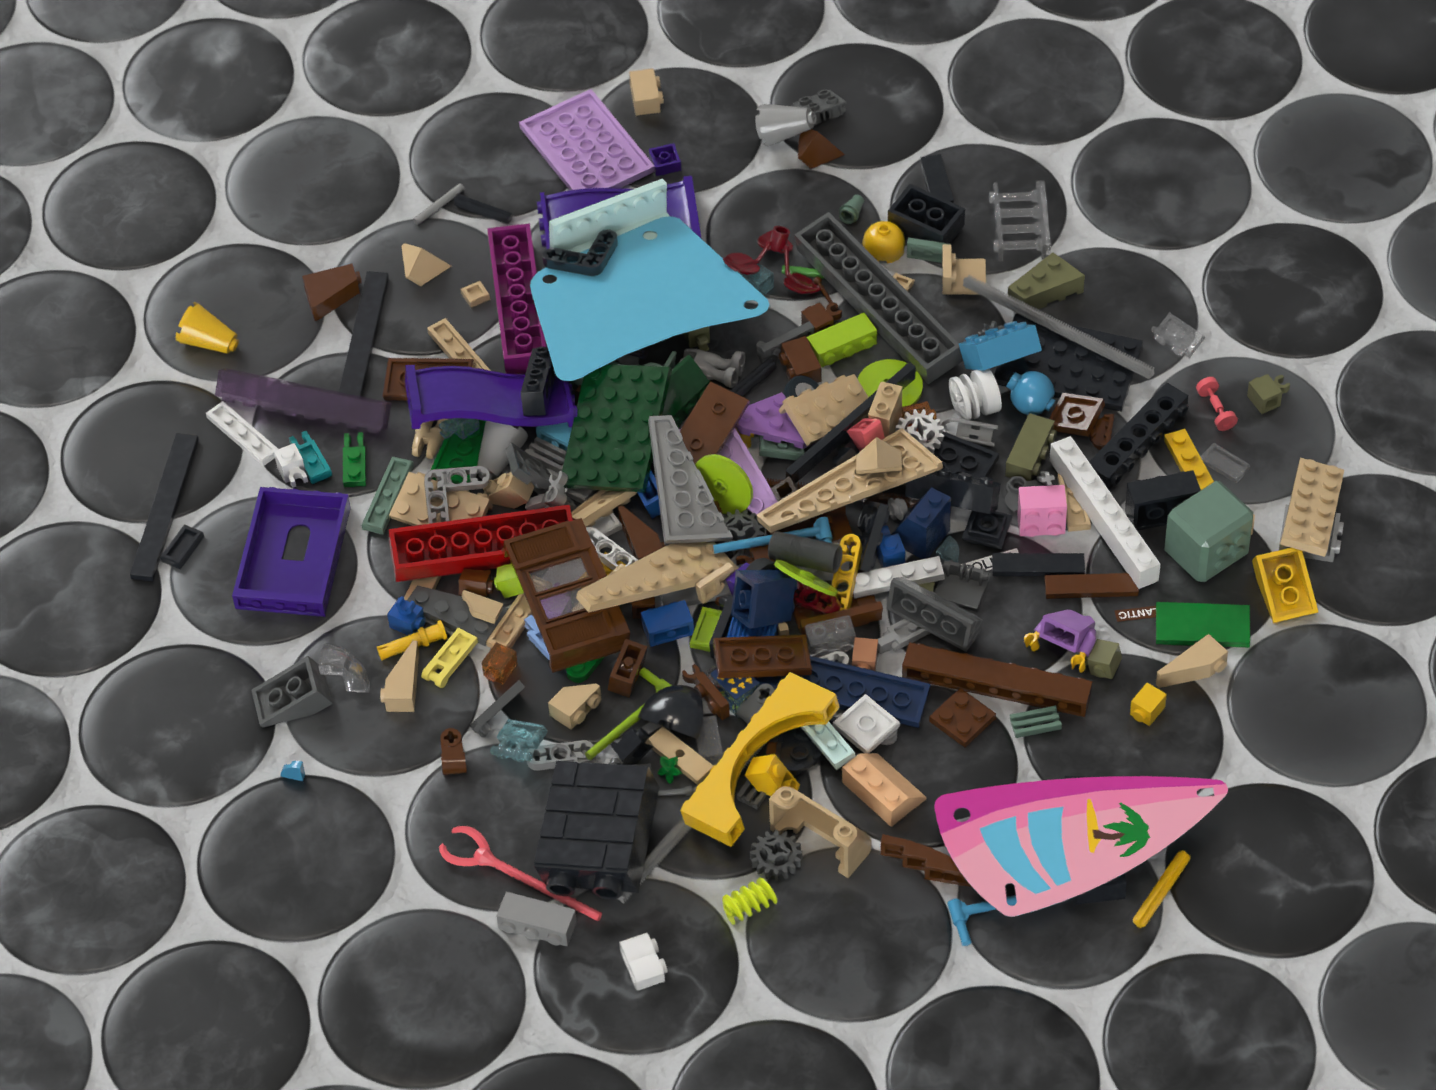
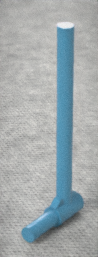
M827 517L818 518L812 528L783 532L804 538L816 536V539L827 543H832L833 540ZM772 535L713 545L714 554L768 545Z
M1016 895L1006 897L1008 905H1016ZM952 899L947 903L953 924L957 927L963 946L971 944L966 926L969 915L996 909L987 901L967 906L960 899Z

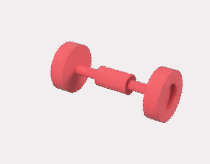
M1204 378L1196 385V390L1202 397H1211V404L1215 411L1220 414L1214 421L1219 431H1226L1233 428L1237 424L1238 418L1233 411L1224 412L1220 399L1217 395H1214L1219 388L1216 378Z

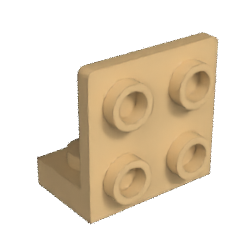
M943 245V295L978 294L964 287L963 280L970 275V277L973 276L972 279L975 277L977 281L979 279V282L982 281L985 284L986 260L956 259V253H951V245Z

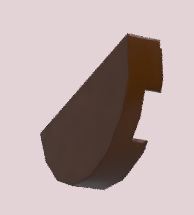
M1105 414L1102 418L1097 419L1089 435L1091 443L1098 450H1101L1111 440L1114 414Z

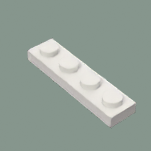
M936 556L870 570L869 572L857 573L853 594L854 598L888 592L891 580L897 577H904L916 582L918 585L944 580L940 557Z

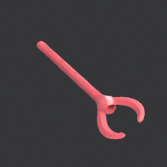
M457 826L452 828V833L462 832L468 834L476 841L479 848L476 850L473 858L454 856L447 851L443 843L439 846L442 857L451 864L458 866L479 865L495 867L499 871L514 877L596 921H599L602 917L600 911L577 901L573 897L560 896L549 892L546 889V884L497 859L491 852L485 837L472 827Z

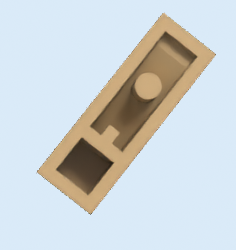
M1208 634L1157 671L1156 686L1161 688L1209 678L1216 672L1220 673L1227 666L1228 651Z
M417 641L411 642L386 678L385 688H381L380 698L381 702H385L386 712H414L419 664Z

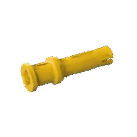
M439 620L435 625L427 628L420 627L416 633L377 646L376 648L382 661L405 652L412 641H417L418 647L421 645L428 647L430 643L440 639L447 640L448 637L442 621Z

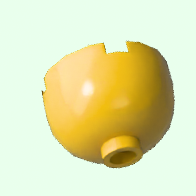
M879 221L872 224L865 231L862 245L879 263L880 261H887L888 264L899 260L903 256L905 239L903 232L896 224L888 221Z

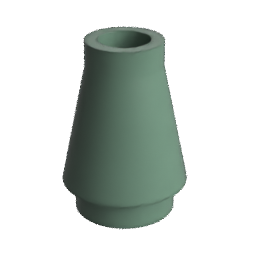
M854 195L852 199L840 207L839 218L842 222L851 224L858 220L862 205L864 204L862 196Z

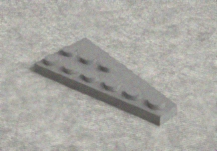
M672 415L649 416L648 424L664 544L732 541L733 536L730 530L728 531L721 512L719 513L701 472L696 468L690 451L688 452Z

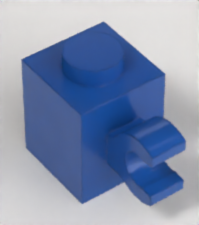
M883 526L881 530L883 539L880 546H877V557L881 568L905 563V548L899 533L891 535L888 526Z
M403 596L398 598L387 614L389 627L406 635L416 633L420 627H424L426 621L423 607L416 605L414 601L404 600Z

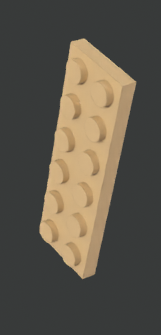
M1300 458L1280 545L1323 557L1326 556L1344 469L1318 463L1311 459Z

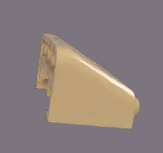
M781 787L769 798L770 830L772 832L778 830L779 835L785 830H793L797 834L805 826L839 847L836 852V858L840 860L838 872L849 878L870 853L872 840L869 835L794 788Z

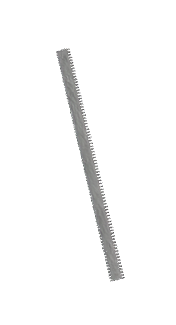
M969 275L963 280L964 287L1147 379H1150L1155 374V367L1152 368L1151 366L1149 368L1150 365L1147 366V363L1146 365L1145 362L1142 364L1143 361L1140 363L1138 359L1135 361L1133 356L1131 357L1130 355L1128 357L1126 353L1123 355L1124 352L1121 353V350L1118 352L1119 349L1116 351L1117 348L1115 350L1112 346L1109 348L1107 343L1105 344L1104 342L1102 344L1100 340L1097 342L1098 339L1095 340V337L1094 339L1091 335L1088 337V334L1081 333V330L1079 331L1078 329L1076 331L1077 328L1074 330V327L1067 326V323L1065 324L1064 322L1062 324L1063 321L1060 323V320L1053 319V316L1051 317L1050 315L1048 317L1049 314L1046 316V313L1039 312V309L1037 310L1035 307L1032 309V306L1025 305V302L1023 304V301L1016 300L1012 296L1009 297V294L1007 295L1005 292L1002 294V291L1000 292L996 288L993 289L991 285L988 287L989 284L986 285L982 281L979 282V279L977 281L975 277L972 279L973 276L970 277Z
M761 746V747L749 758V760H748L749 762H751L752 758H753L754 756H756V754H758V752H760L759 750H762L761 748H763V746ZM683 818L677 822L664 839L660 841L659 845L645 858L640 885L643 883L642 880L645 881L644 878L647 879L646 876H649L648 874H651L650 872H653L652 870H655L654 868L664 860L663 857L665 858V855L667 856V853L671 852L670 849H673L672 847H675L674 845H677L676 843L691 829L690 826L684 823ZM622 892L618 900L622 903L626 902V899L628 900V897L630 898L633 892Z

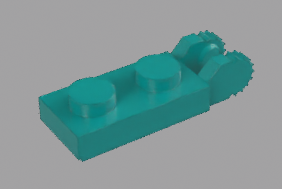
M307 431L301 432L304 444L299 445L294 436L289 437L290 445L295 443L303 458L305 473L312 484L332 476L329 465Z

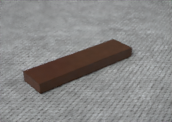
M1128 573L1045 575L1044 580L1046 599L1138 596L1139 593L1137 585Z

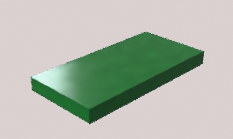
M455 418L430 470L477 466L486 421ZM467 474V483H470V474ZM453 475L451 481L454 484H460L463 482V478L460 475Z
M1156 602V644L1193 646L1209 634L1223 647L1250 648L1249 605Z

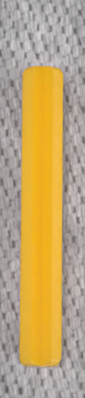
M1185 851L1177 852L1134 916L1133 923L1137 927L1142 928L1147 925L1190 861V855Z

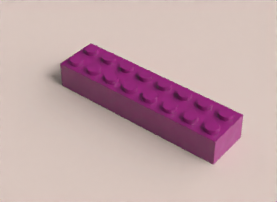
M530 223L487 228L505 373L526 374L532 349L547 347L530 288L531 280L537 274Z

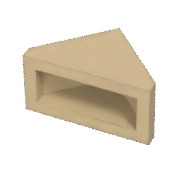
M405 243L402 245L405 277L419 286L424 285L451 267L448 263L420 247Z
M876 437L856 455L857 474L902 470V452Z

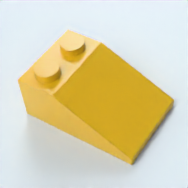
M1287 548L1257 555L1253 558L1252 564L1256 579L1273 623L1318 613L1305 559L1301 550Z

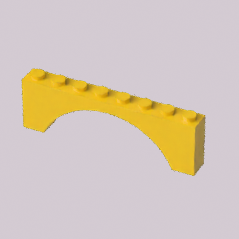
M789 672L779 682L773 694L766 698L764 705L758 713L752 716L747 727L738 734L732 746L725 750L723 757L717 765L711 768L705 780L698 784L690 799L684 802L680 810L684 823L731 847L745 830L741 816L735 808V789L739 775L749 758L766 742L788 730L806 725L827 724L840 708L836 693Z

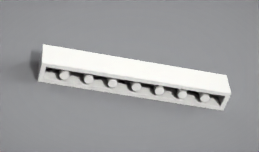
M1069 436L1051 443L1049 461L1057 473L1062 476L1066 486L1073 492L1075 499L1088 514L1091 522L1125 571L1135 582L1138 589L1159 580L1161 564L1073 438Z

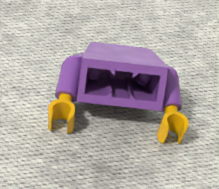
M1073 610L1049 613L1043 616V619L1035 627L1034 633L1025 635L1024 643L1026 648L1030 645L1031 650L1036 651L1040 647L1038 638L1041 637L1071 652H1078L1079 654L1071 658V666L1073 670L1075 665L1080 664L1079 670L1082 673L1086 669L1085 657L1089 656L1096 642L1095 621L1092 617L1081 615Z

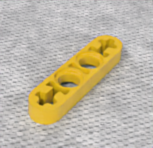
M847 534L841 539L842 560L838 571L834 573L831 585L836 589L842 582L849 584L846 591H838L835 596L837 599L841 598L840 602L843 608H840L839 611L851 607L862 543L855 534ZM851 542H854L856 546H852V555H849V549L847 545L849 546L851 545ZM852 562L853 567L850 570L843 571L841 569L843 563Z

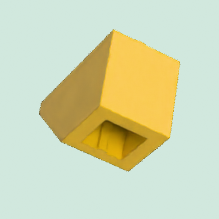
M775 754L753 757L745 773V777L757 791L765 792L769 796H772L781 787H791L797 791L800 787L797 780Z

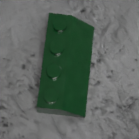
M687 355L672 369L662 415H672L678 428L690 415L709 384V380L690 355Z

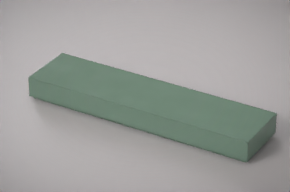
M392 456L362 522V530L384 534L391 519L389 514L408 473L414 467L413 461Z

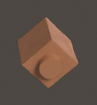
M855 637L852 666L876 671L878 639Z

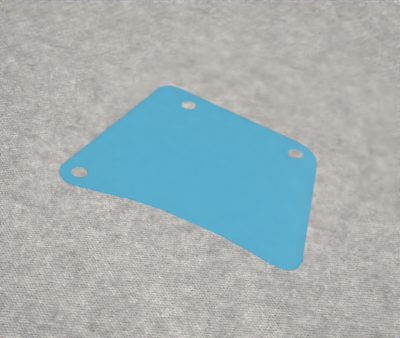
M670 216L653 220L617 236V247L604 270L599 275L588 276L545 267L537 272L530 283L531 293L555 374L563 381H574L624 355L675 335L708 326L753 318L762 315L769 308V301L737 271L728 267L722 260L723 258L679 218ZM648 231H654L657 233V237L647 240L643 237V234ZM589 249L584 250V251H582V252H580V253H585V254H587L588 251H589ZM554 275L557 277V280L554 283L548 284L543 282V277ZM753 300L758 303V307L746 309L744 303Z

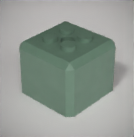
M1215 481L1172 509L1169 513L1164 550L1196 581L1206 582L1248 554L1253 511L1220 481Z

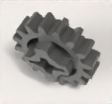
M737 509L735 514L732 515L730 512H727V518L723 517L728 531L730 530L733 536L732 541L764 536L765 527L757 521L756 513L748 515V510H745L742 514ZM718 541V544L732 541ZM750 548L734 550L733 554L735 555L737 551H741V554L745 555V550L750 551Z
M778 830L774 831V835H770L766 831L765 838L758 836L757 843H752V851H750L752 867H757L758 875L764 872L765 879H768L771 875L774 876L775 880H778L779 875L787 879L788 872L795 874L796 867H801V859H803L801 843L796 842L794 835L788 838L787 831H784L782 835H779Z

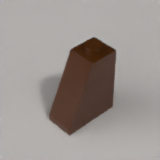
M353 264L302 276L314 321L323 318L360 293L358 284H362L359 271L355 272Z

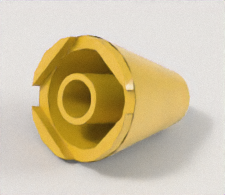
M196 302L193 303L194 307L189 306L178 325L182 329L180 334L176 332V341L226 354L236 350L239 340L234 331Z

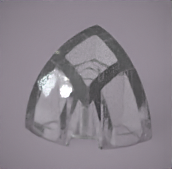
M324 644L318 660L320 674L343 675L346 691L369 693V678L360 660L350 651L340 646Z

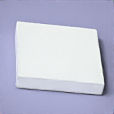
M865 694L833 722V727L863 753H870L900 727V722Z

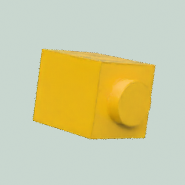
M1146 683L1131 701L1130 715L1136 721L1150 726L1165 708L1167 694Z

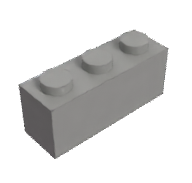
M510 892L505 893L496 915L498 928L504 932L522 934L529 939L545 940L552 945L568 946L577 923L575 909Z

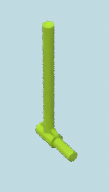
M645 667L639 672L641 677L655 686L656 692L665 687L672 686L664 679L658 678ZM643 705L585 752V757L588 760H592L641 719L638 715Z

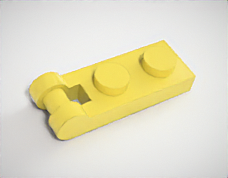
M457 628L424 668L421 677L426 681L431 680L435 682V685L440 688H444L449 677L478 643L477 637ZM437 669L442 670L439 674L435 672Z

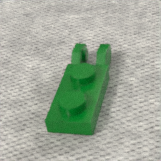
M358 432V446L351 447L350 433H344V487L366 486V448L364 446L363 432Z

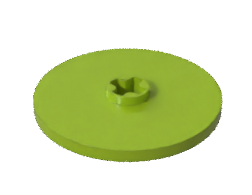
M895 359L873 362L861 371L858 381L868 397H870L878 390L880 382H887L907 363ZM917 371L915 380L902 390V411L914 406L922 395L923 381Z
M716 454L706 455L697 461L695 466L701 472L714 501H718L722 513L727 514V512H730L733 515L737 509L741 513L748 508L753 499V488L749 477L737 463L727 457Z
M776 560L774 563L779 570L806 586L831 596H836L838 590L832 585L804 569L782 560Z

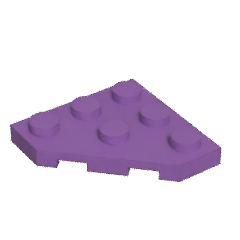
M782 392L749 405L735 427L744 435L750 436V433L763 436L764 440L781 443V441L794 443V447L800 449L808 447L787 412L784 414L779 412L780 407L783 405L782 401L786 399Z

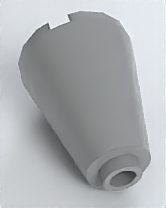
M771 104L758 106L757 110H760V113L755 117L758 136L766 142L763 143L764 146H772L810 130L814 127L817 120L815 112L808 107Z
M486 421L477 466H483L489 471V480L498 478L509 464L506 448L512 442L521 448L528 438L527 432L520 426L516 429L512 425Z

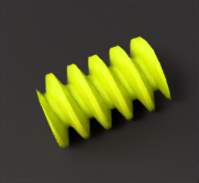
M760 877L756 880V883L750 882L748 888L742 886L739 888V892L736 890L732 891L731 897L727 894L724 895L722 903L728 920L731 924L735 925L734 917L737 916L740 921H743L744 912L751 917L752 908L759 913L761 912L760 904L769 908L768 900L771 899L774 904H777V897L768 882Z

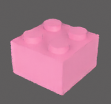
M1065 485L1019 487L1017 511L1019 535L1034 537L1039 535L1056 536L1065 534L1067 514Z

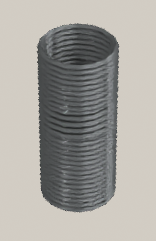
M776 531L769 542L768 557L770 560H782L795 566L798 565L834 574L838 571L841 564L842 547L834 543Z

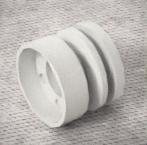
M990 369L983 371L974 370L971 372L970 378L966 374L950 378V397L959 418L971 420V418L977 419L980 416V411L983 415L987 416L1001 410L1002 401L999 387Z

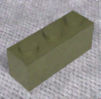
M1029 413L1006 461V477L1021 476L1026 481H1032L1034 476L1038 477L1042 466L1041 461L1042 459L1046 460L1049 453L1048 446L1050 443H1054L1057 431L1054 430V420Z

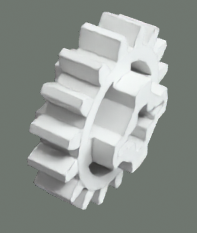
M914 409L913 415L906 412L904 418H899V425H896L895 429L896 432L903 428L933 454L934 448H940L944 437L942 434L944 427L939 426L940 419L934 420V413L926 415V410L924 409L921 414H918L916 409Z

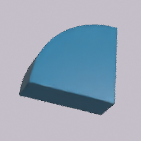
M292 761L291 764H285L280 774L281 777L303 781L306 775L302 761Z

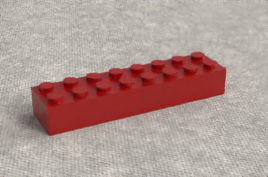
M570 505L389 529V545L396 582L458 574L462 573L464 568L487 570L511 564L510 558H505L502 552L504 540L566 521H573Z

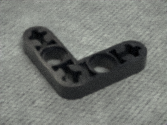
M613 230L601 231L587 254L557 248L546 249L542 253L543 265L550 269L588 276L599 275L604 270L617 247V233Z

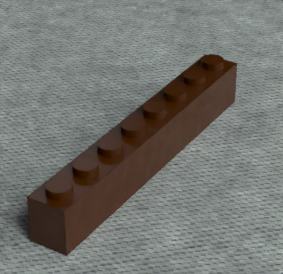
M909 642L902 664L903 678L956 690L961 687L966 692L1040 708L1056 706L1059 712L1082 717L1086 716L1092 693V681L1084 678H1075L1061 673L1042 671L1038 668L1018 666L1014 663L999 662L991 658L972 656L968 653L952 652L944 648L938 649L920 643Z

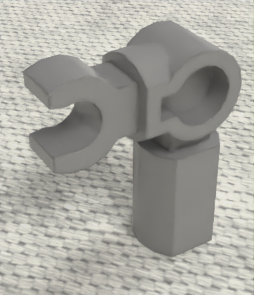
M559 471L558 477L551 474L549 477L551 486H549L547 493L530 498L526 503V510L563 506L567 500L564 488L568 479L567 474Z

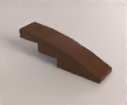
M882 834L881 855L903 859V867L925 871L926 880L972 887L950 856L907 839Z

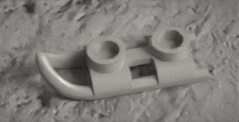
M949 418L941 424L944 427L943 431L948 433L945 430V425L950 422H958L956 437L975 444L995 446V443L991 442L993 430H998V425L961 418ZM971 426H980V430L972 429ZM970 435H976L978 436V440L971 439L969 437Z

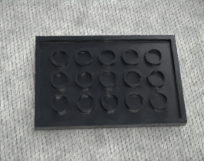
M1015 313L1012 322H1026L1027 325L1036 326L1042 351L998 365L994 373L998 385L1006 387L1015 372L1022 375L1028 371H1037L1043 373L1051 380L1055 390V398H1060L1062 393L1103 398L1105 402L1104 408L1122 412L1134 375L1133 371ZM1070 325L1072 328L1074 327V330L1077 328L1076 331L1079 329L1081 333L1088 334V337L1089 335L1093 336V339L1095 337V340L1098 339L1097 342L1100 340L1102 344L1104 342L1105 344L1107 343L1109 348L1112 346L1114 350L1117 348L1116 351L1119 349L1118 352L1121 350V353L1124 352L1123 355L1126 353L1128 357L1130 355L1131 357L1133 356L1135 361L1139 359L1143 340Z

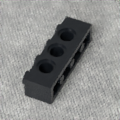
M547 347L532 349L521 389L523 416L546 415L556 377Z

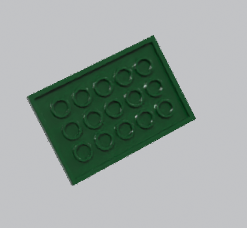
M606 364L583 377L577 403V417H574L562 472L568 476L564 488L646 492L653 460L648 419L649 416L663 415L672 374L670 367Z

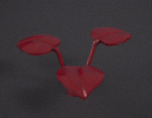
M774 226L773 230L766 232L758 238L757 243L763 250L757 259L753 260L750 256L743 253H731L722 259L732 270L741 274L751 275L760 271V267L757 264L761 261L767 250L784 253L785 275L787 276L784 278V285L794 292L804 294L821 290L807 276L800 273H790L788 253L792 251L793 246L788 240L790 230L783 226Z

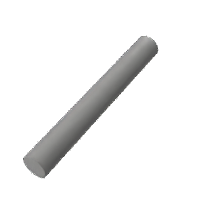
M461 183L456 185L414 217L413 222L416 225L421 224L465 190L464 186Z

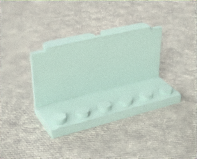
M662 178L549 221L550 248L580 253L589 249L597 235L603 230H613L619 236L653 220L668 217L667 183ZM648 231L643 234V237L647 240H652L657 237V233Z

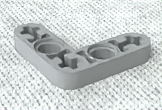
M483 466L435 469L427 472L424 479L428 524L436 523V513H440L441 522L449 521L446 492L485 488L489 483V471ZM467 474H470V483H467ZM477 474H481L483 477L482 481H478L476 478ZM453 475H460L463 478V482L454 484L451 481V477ZM433 477L438 481L437 490L433 491V483L431 482ZM434 497H439L443 500V504L436 507L430 501Z
M587 740L535 746L526 753L528 767L536 771L554 769L556 761L596 763V757L588 760L585 755H582L581 750H586L587 752L593 747V744ZM571 751H574V757H571ZM557 752H565L567 754L564 759L554 757ZM547 754H550V760L547 759ZM535 756H539L540 761H535Z

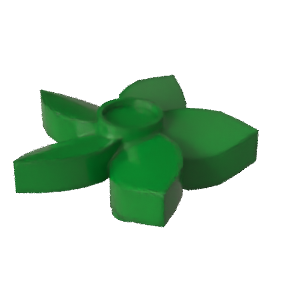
M661 756L660 764L662 767L657 774L666 775L667 782L672 784L673 775L683 774L676 768L678 757L669 759Z

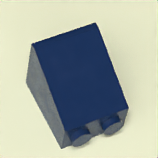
M931 487L911 508L891 535L899 533L905 551L921 559L929 558L950 531L951 497Z
M736 570L731 615L749 629L791 621V616L795 609L793 599L794 591L797 589V580L781 570Z

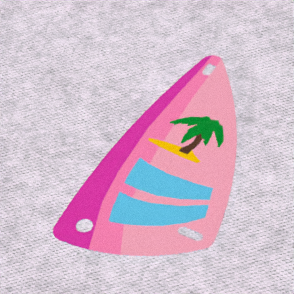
M1112 776L1069 778L1014 783L949 793L940 796L936 800L934 808L941 836L959 871L989 904L1002 914L1014 917L1085 893L1143 863L1197 824L1227 795L1228 787L1223 781L1217 779L1186 777ZM1213 788L1214 796L1200 797L1197 795L1199 789ZM959 808H965L969 810L971 815L967 821L959 822L954 818V812ZM1008 883H1012L1015 886L1017 903L1014 906L1007 904L1005 886Z

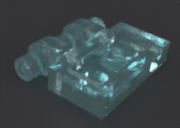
M508 719L497 735L500 742L499 746H492L490 752L492 755H497L500 759L513 758L517 762L531 761L533 754L527 752L528 749H537L548 733L545 725Z

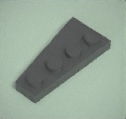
M417 585L407 601H414L416 605L423 607L425 617L435 622L441 620L443 626L453 631L460 628L477 637L478 643L483 646L487 645V639L509 609L503 607L495 624L473 617L469 611L466 601H463L462 596Z

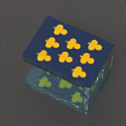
M717 669L711 672V677L718 683L715 687H721L718 690L729 702V710L738 717L736 714L738 707L751 696L757 687L760 686V683L754 677L718 678Z

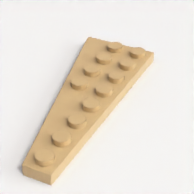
M901 428L882 440L902 452V470L857 474L855 455L756 514L757 521L772 533L939 471L943 468V464L940 459Z
M715 542L669 544L579 590L576 599L588 612L695 587L697 582L728 562L734 567L732 573L738 567L724 552L714 554L713 545L716 544Z

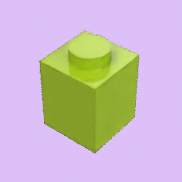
M512 563L497 567L494 584L496 589L501 591L503 597L509 598L524 594Z

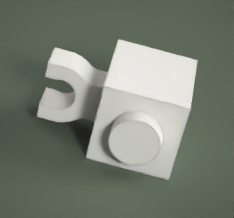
M295 443L274 451L277 468L285 483L290 482L293 488L296 487L295 479L301 478L304 483L308 482L303 458Z

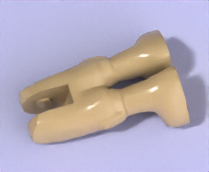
M455 418L437 420L433 428L431 427L434 421L422 423L421 429L415 430L412 455L420 457L424 444H426L427 459H433L446 437L448 424Z

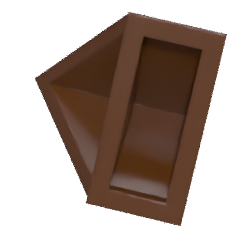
M813 129L799 135L798 159L810 169L845 155L824 136Z

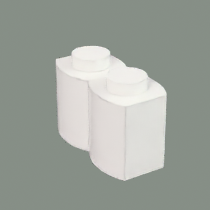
M644 933L619 942L623 960L637 991L665 981L664 973H667V967L664 959H659L656 954L659 952L654 938L650 939L648 933Z

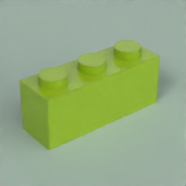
M861 313L807 336V339L822 368L877 344V329L867 315Z

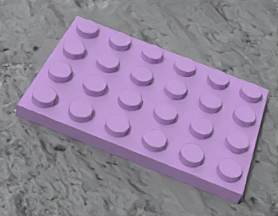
M592 89L519 122L520 129L569 190L587 188L619 189L655 172V166Z

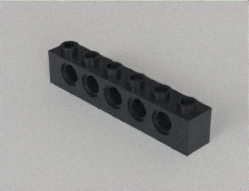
M1166 383L1089 461L1108 490L1113 485L1116 486L1126 472H1130L1133 469L1135 462L1139 458L1145 457L1149 448L1160 441L1166 430L1172 429L1175 421L1180 416L1183 417L1187 413L1189 406L1186 393Z

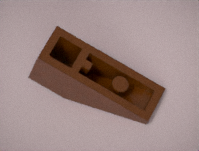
M618 506L619 521L622 524V529L632 555L636 559L640 560L666 546L664 541L660 542L655 531L624 506Z

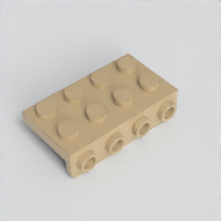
M855 374L847 377L842 375L830 384L824 382L815 390L807 389L797 397L793 395L787 397L782 401L783 405L780 407L779 412L780 414L787 412L805 444L809 446L823 438L868 398V395Z
M417 472V474L408 473L389 514L391 519L412 526L428 524L424 487L426 474ZM431 480L433 491L437 490L438 481ZM469 490L446 492L449 521L486 516L487 511L493 508L490 498L483 493H477L476 495L470 493ZM434 497L430 503L438 507L443 504V500L439 497ZM436 513V523L441 522L440 513Z

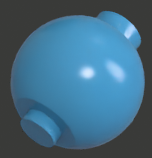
M1028 371L1022 375L1015 372L1006 386L1011 390L1010 397L1014 407L1026 415H1029V413L1039 415L1045 410L1049 412L1056 401L1053 399L1055 395L1053 383L1046 375L1037 371Z

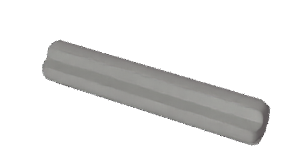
M1040 471V476L1037 477V481L1047 486L1052 485L1051 480H1055V476L1047 471Z

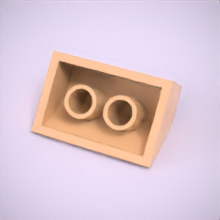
M860 753L842 767V783L891 827L926 800L925 795L878 753Z

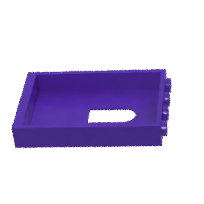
M260 487L232 594L235 609L325 617L351 509L348 494ZM295 526L307 527L310 530V537L304 561L282 559L289 531Z

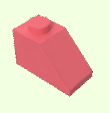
M864 418L847 430L859 452L876 437L881 440L885 438L879 419Z

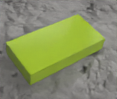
M702 607L690 640V648L710 652L709 642L722 613L721 610Z

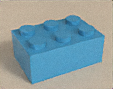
M1017 321L1005 324V328L1000 330L998 328L986 330L983 336L978 337V334L966 337L965 342L959 343L965 369L983 371L1042 351L1036 326L1027 325L1026 322L1017 323Z

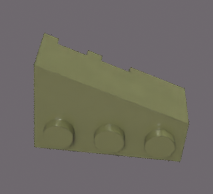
M1052 252L1008 287L1009 297L1012 296L1016 300L1019 299L1021 302L1023 301V304L1025 302V305L1028 304L1030 307L1032 306V309L1035 307L1038 310L1047 307L1048 303L1059 300V302L1065 300L1066 296L1077 293V295L1083 293L1085 275Z

